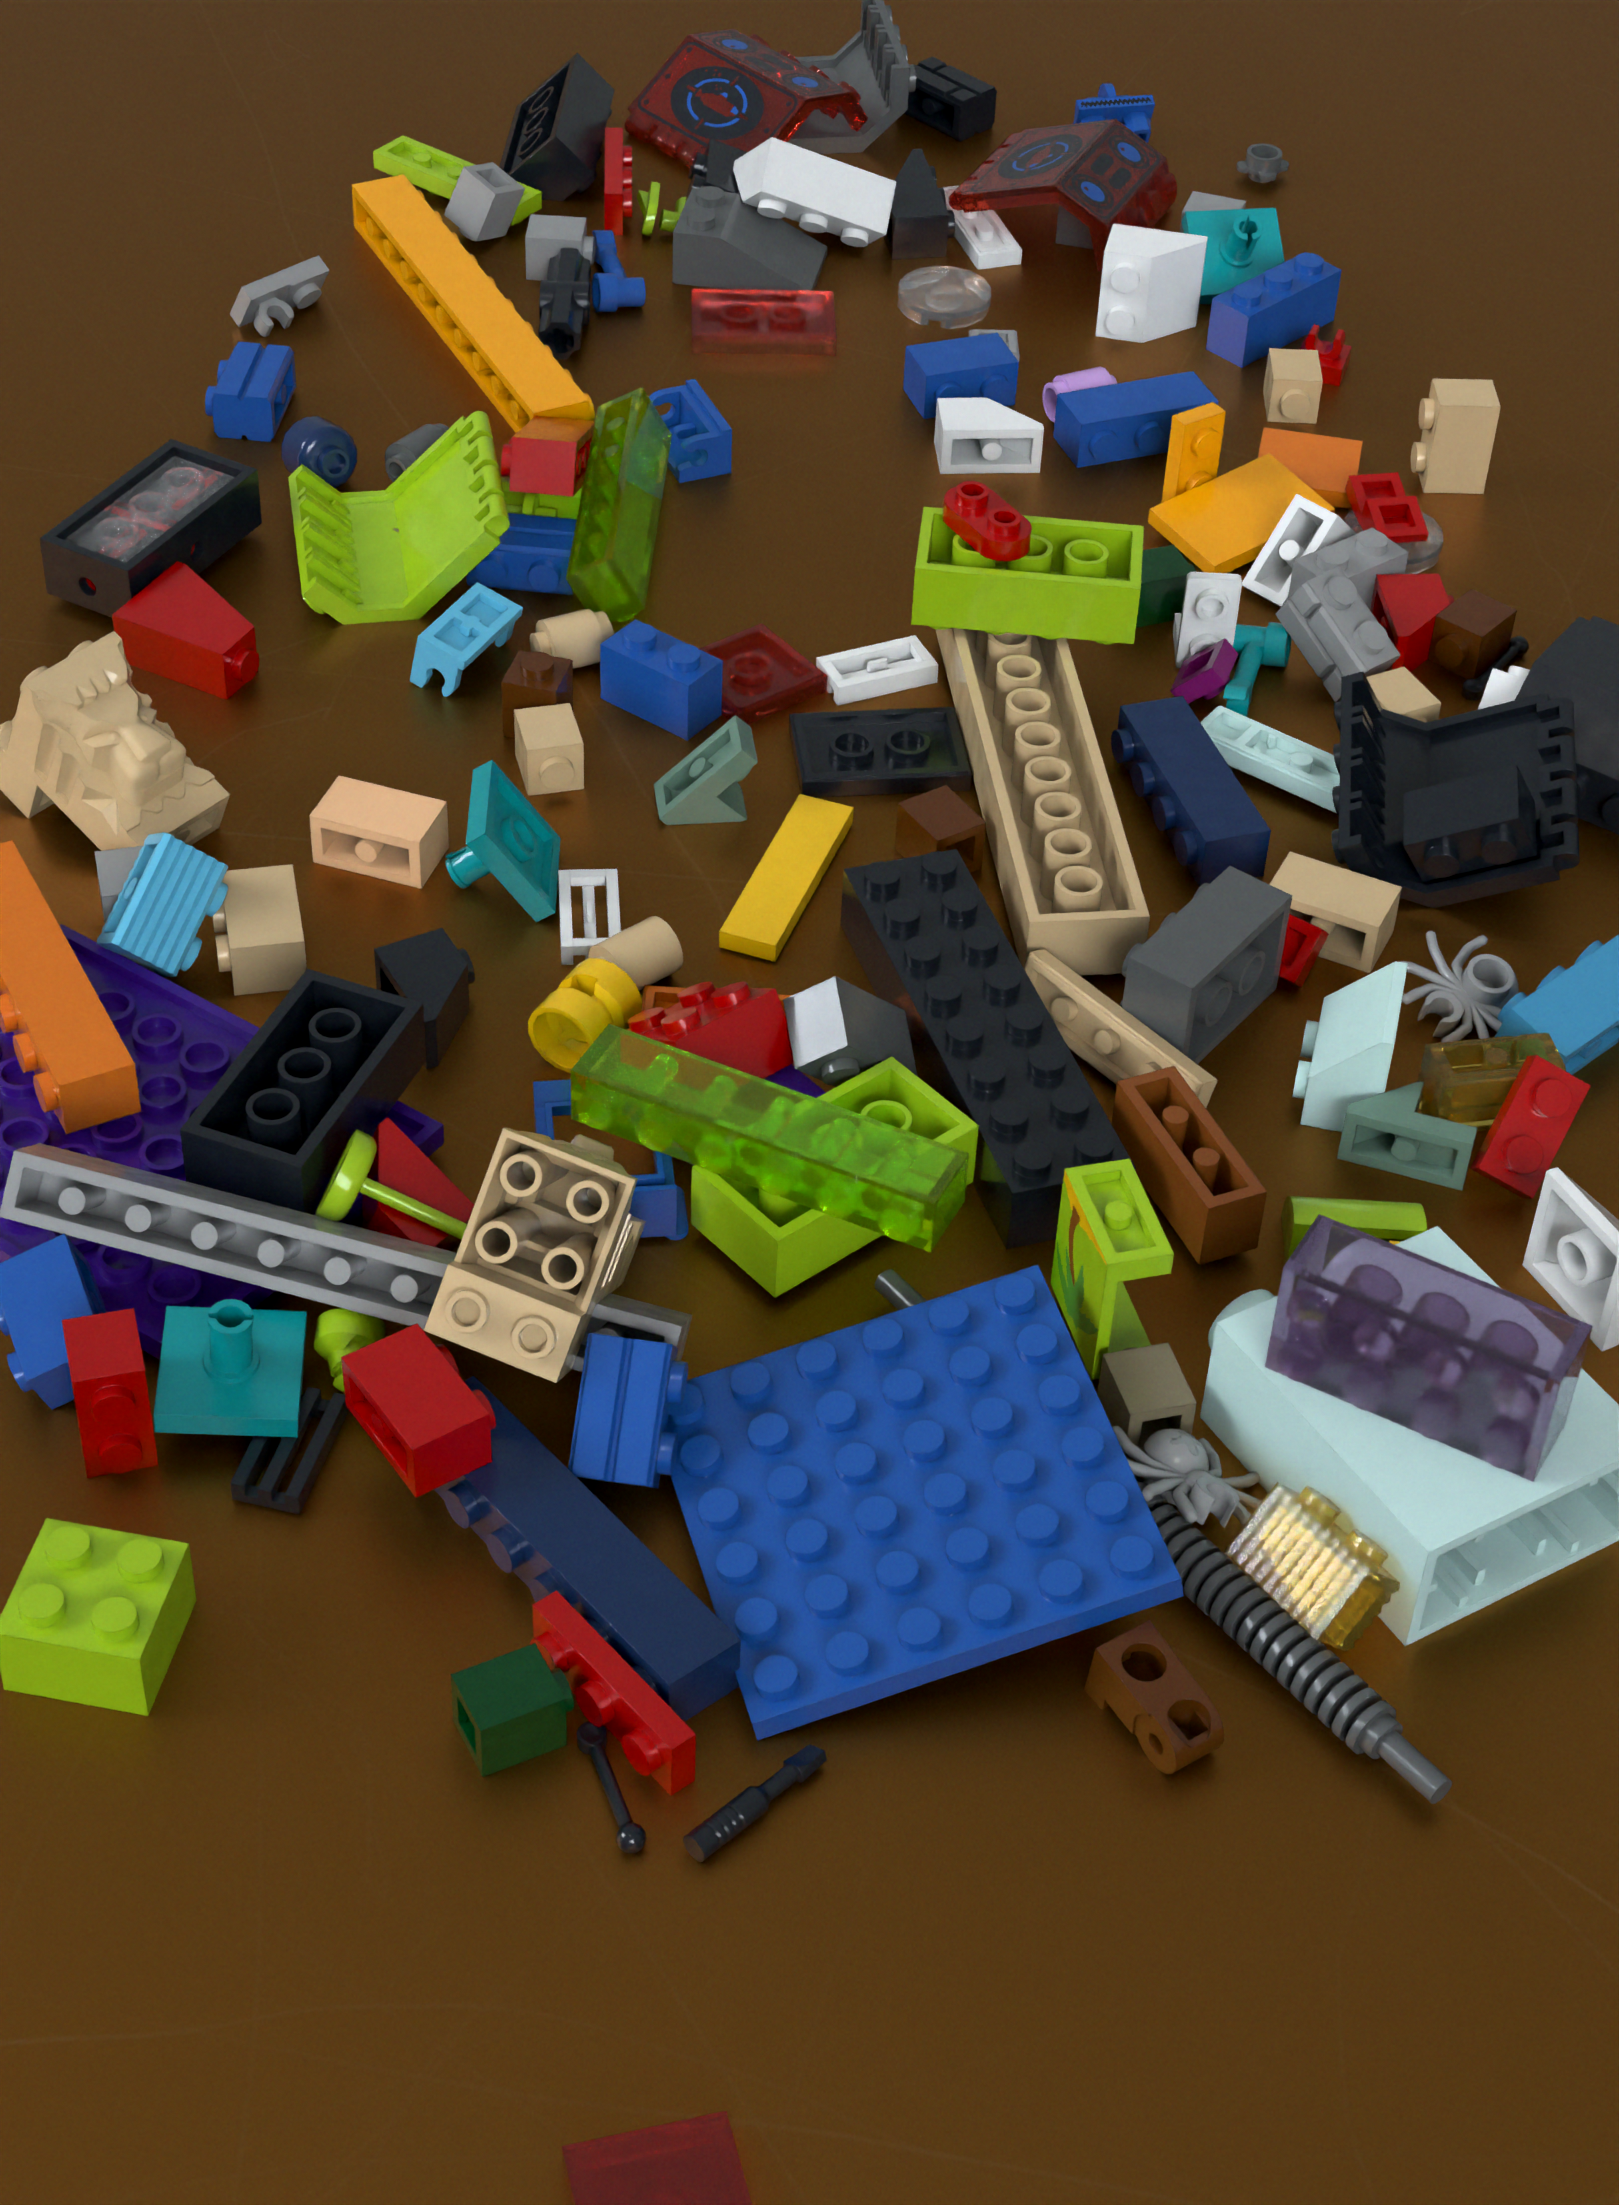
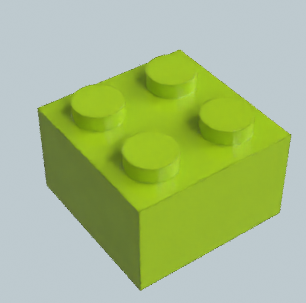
M46 1518L0 1616V1674L3 1689L149 1716L197 1601L189 1543Z

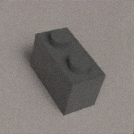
M836 976L783 999L795 1069L817 1078L827 1085L837 1087L892 1056L917 1076L905 1010Z

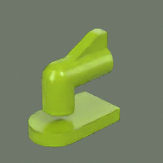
M652 181L649 192L638 191L637 200L643 214L641 231L643 235L651 236L658 209L661 183ZM681 197L676 201L675 212L662 209L659 219V230L673 233L685 206L686 197Z

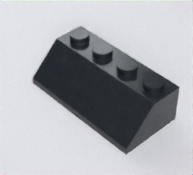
M576 53L516 106L499 167L515 181L542 191V200L563 201L575 190L578 193H582L597 177L596 165L602 155L600 149L605 138L607 120L612 114L610 107L615 90Z

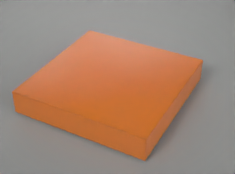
M1263 428L1258 458L1270 453L1332 507L1352 509L1345 488L1349 475H1358L1363 441Z

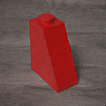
M176 561L112 614L114 631L122 638L125 657L129 665L228 700L243 685L250 682L259 672L260 658L256 648L255 626L188 565Z

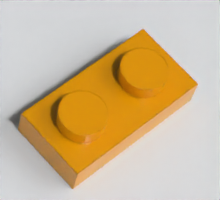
M1214 402L1172 415L1161 503L1217 477L1226 411Z

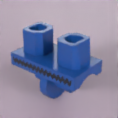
M1102 83L1098 90V97L1076 100L1075 116L1072 125L1095 122L1108 123L1107 127L1086 148L1087 152H1090L1113 126H1121L1148 145L1151 134L1150 122L1155 107L1153 95L1116 96L1112 83ZM1096 123L1070 126L1069 134L1079 136L1084 146H1086L1105 124ZM1116 128L1094 152L1104 151L1108 148V140L1113 135L1125 136L1142 148L1146 146L1127 131ZM1119 130L1123 131L1124 135L1120 134ZM1124 139L1125 141H1127V142H1129V143H1131V144L1134 145L1133 142H1131V141H1129V140H1127V139Z

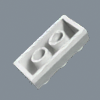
M773 137L734 162L733 171L742 202L757 207L758 213L763 216L776 219L783 217L799 222V226L806 231L835 234L841 237V242L853 247H866L887 233L896 181Z

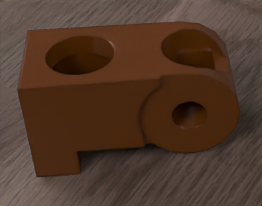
M1150 1620L1095 1649L1084 1690L1102 1710L1109 1706L1131 1734L1135 1733L1144 1753L1158 1770L1165 1774H1173L1218 1749L1224 1743L1223 1724L1214 1704ZM1131 1653L1130 1658L1122 1662L1123 1657Z

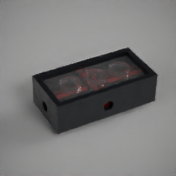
M173 439L169 440L40 538L47 593L72 602L75 605L83 606L112 617V614L176 561L188 565L197 575L200 574L262 524L258 469Z

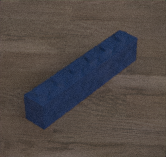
M475 1376L465 1380L464 1382L471 1391L479 1389L487 1397L495 1414L496 1427L490 1430L492 1462L434 1489L444 1499L446 1507L455 1522L462 1528L471 1527L487 1544L495 1563L506 1573L513 1571L530 1588L535 1602L557 1590L684 1722L738 1688L739 1684L735 1671L740 1668L741 1640Z

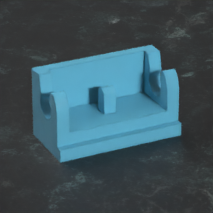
M477 582L418 636L409 681L423 688L429 682L433 674L432 670L436 669L441 672L445 679V684L442 687L443 696L451 695L459 687L462 671L494 641L497 647H501L511 638L515 621L522 615L523 607Z

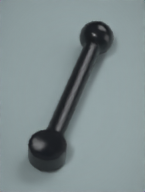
M1522 636L1511 638L1509 648L1477 679H1467L1463 682L1461 695L1468 700L1476 701L1481 699L1492 669L1502 670L1514 657L1525 655L1529 649L1528 641Z
M590 1721L585 1722L577 1730V1746L580 1751L590 1754L619 1827L616 1835L618 1847L621 1851L628 1854L636 1853L642 1850L646 1843V1832L641 1825L633 1823L605 1752L607 1730L604 1725L596 1727Z

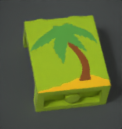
M1130 1158L1064 1169L1050 1284L1091 1380L1100 1378L1103 1354L1118 1352L1132 1347L1151 1346L1123 1281L1171 1274L1174 1252Z

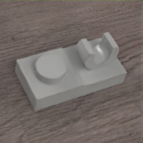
M318 255L244 285L238 293L230 315L238 327L254 321L255 329L263 337L269 336L274 326V323L268 316L278 319L282 327L286 329L294 318L293 307L297 306L299 309L306 308L321 296L322 285L330 270Z

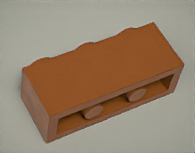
M1171 1066L1117 1081L1111 1124L1134 1163L1140 1182L1197 1263L1200 1265L1257 1248L1267 1191L1176 1067Z

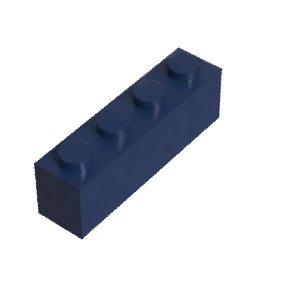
M1178 696L1120 706L1118 728L1113 730L1111 734L1113 756L1117 763L1124 765L1132 778L1135 793L1145 799L1153 812L1156 827L1158 830L1166 833L1174 846L1179 864L1187 867L1198 887L1206 882L1211 883L1229 866L1255 878L1264 876L1271 830L1185 698Z

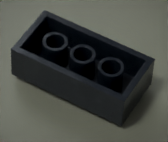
M307 969L180 1129L186 1182L314 1215L334 1169L353 1133L358 1129L372 1136L379 1123L384 1120L426 1062L423 1003Z

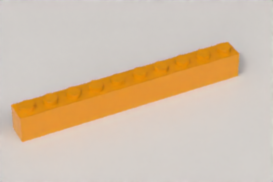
M404 174L352 184L354 227L515 433L535 416L594 421L595 412L590 396L581 391L573 381L569 370L562 368L553 357L550 347L544 345L539 340L531 324L521 318L516 312L512 301L503 296L496 287L494 279L484 273L478 265L475 256L466 251L461 245L457 234L448 229L443 223L439 212L434 211L425 201L423 193L420 190H416Z

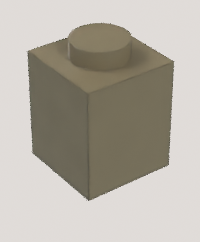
M1169 1343L1140 1348L1132 1347L1118 1352L1103 1354L1097 1395L1112 1427L1119 1426L1122 1428L1131 1442L1144 1453H1146L1144 1450L1146 1440L1150 1435L1159 1430L1173 1428L1192 1434L1197 1402ZM1124 1452L1126 1459L1134 1460Z

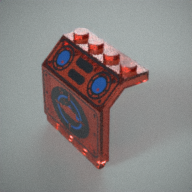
M726 29L687 35L627 108L631 115L627 118L624 127L633 136L651 144L654 148L670 157L680 160L684 165L691 167L695 154L697 152L704 154L710 138L749 152L771 137L788 142L813 110L820 109L823 114H828L832 119L838 113L843 114L851 129L856 132L861 129L869 118L859 104L861 96L848 83L841 81L837 84L831 81L821 69L814 65H811L809 68L801 65L786 50L782 49L778 53L771 49L756 34L748 37L735 29Z
M1117 119L1025 129L1022 133L1009 135L953 191L948 198V202L953 209L963 210L964 213L1058 203L1089 227L1098 272H1102L1104 250L1113 223L1152 229L1175 202L1177 183L1175 176L1169 173L1168 162L1165 156Z

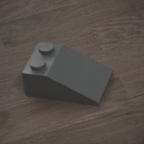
M706 186L700 189L692 188L673 231L672 283L811 301L827 257V246L780 218H769L759 214L758 208L743 203L738 193L724 192L721 188Z

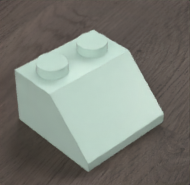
M1395 961L1324 997L1320 1021L1307 1020L1300 1057L1311 1058L1312 1062L1299 1060L1292 1095L1295 1098L1305 1099L1300 1125L1342 1132L1346 1111L1350 1103L1385 1092L1408 963Z

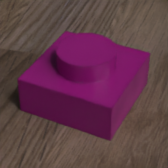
M1224 638L1184 660L1170 692L1175 697L1183 696L1188 704L1202 696L1205 700L1217 696L1231 680L1229 675L1238 653L1228 640Z

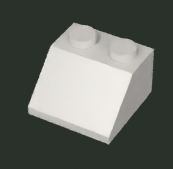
M1113 223L1104 250L1095 336L1144 343L1195 327L1198 318L1208 237Z

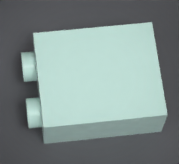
M1438 1226L1386 1249H1383L1374 1242L1358 1244L1341 1254L1328 1267L1323 1276L1276 1297L1271 1292L1263 1289L1247 1292L1228 1304L1213 1322L1208 1334V1345L1211 1349L1200 1418L1249 1472L1254 1471L1259 1474L1260 1481L1258 1483L1404 1646L1619 1541V1404Z

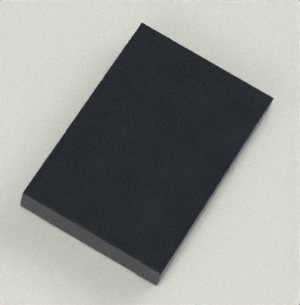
M955 707L789 714V735L800 791L803 795L818 798L926 793L945 785L952 791H970L972 774Z

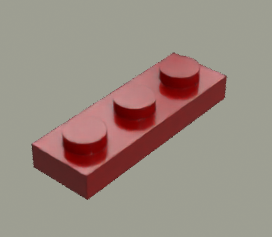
M605 128L604 228L605 230H612L614 235H623V218H632V145H623V128Z
M557 1590L532 1605L533 1639L530 1641V1645L534 1643L537 1645L550 1670L559 1667L563 1671L585 1717L596 1727L604 1725L622 1744L623 1751L632 1767L642 1776L651 1774L671 1796L695 1781L696 1733Z

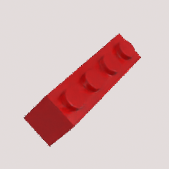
M535 416L510 438L509 444L503 445L501 476L510 477L509 491L573 497L594 470L597 421Z

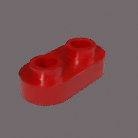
M965 481L945 493L943 505L944 523L979 554L996 561H1014L1028 554L1032 532L1030 522L985 484L977 481Z

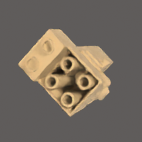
M115 631L95 642L91 640L82 642L70 652L66 659L50 668L41 666L32 671L20 686L21 694L13 720L6 721L0 725V790L28 819L55 803L101 851L144 846V841L149 834L163 832L171 834L176 839L182 840L191 846L219 828L230 794L217 782L215 776L209 770L194 766L191 759L186 756V748L180 741L175 739L174 732L168 723H163L156 719L157 710L151 709L152 699L148 693H140L131 682L133 671L125 657L122 638Z
M507 1127L503 1128L456 1257L453 1262L447 1265L424 1331L554 1383H557L572 1370L595 1306L623 1284L646 1221L636 1218L629 1213L638 1179L628 1175L621 1164L613 1161V1148L581 1134L575 1136L568 1143L563 1140H552L551 1137L543 1134L516 1131Z

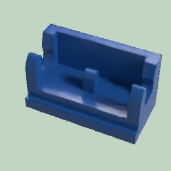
M696 379L686 380V385L658 390L649 396L648 399L654 406L671 403V409L668 413L654 415L643 420V432L679 483L731 473L732 428Z

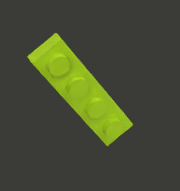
M404 135L373 151L375 169L392 176L404 174L411 184L426 189L432 195L443 196L447 199H451L463 167L475 165ZM519 183L525 190L510 225L518 224L526 217L542 209V191Z

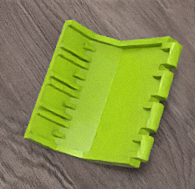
M475 411L467 418L462 415L385 490L341 493L303 464L288 477L301 595L308 606L319 614L327 613L343 625L420 619L500 544L499 537L510 526L488 415L483 411Z

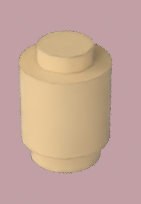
M584 609L538 620L535 633H531L529 637L531 652H544L554 657L573 660V669L599 663L600 644L614 635L611 622L604 611L593 613L591 609Z

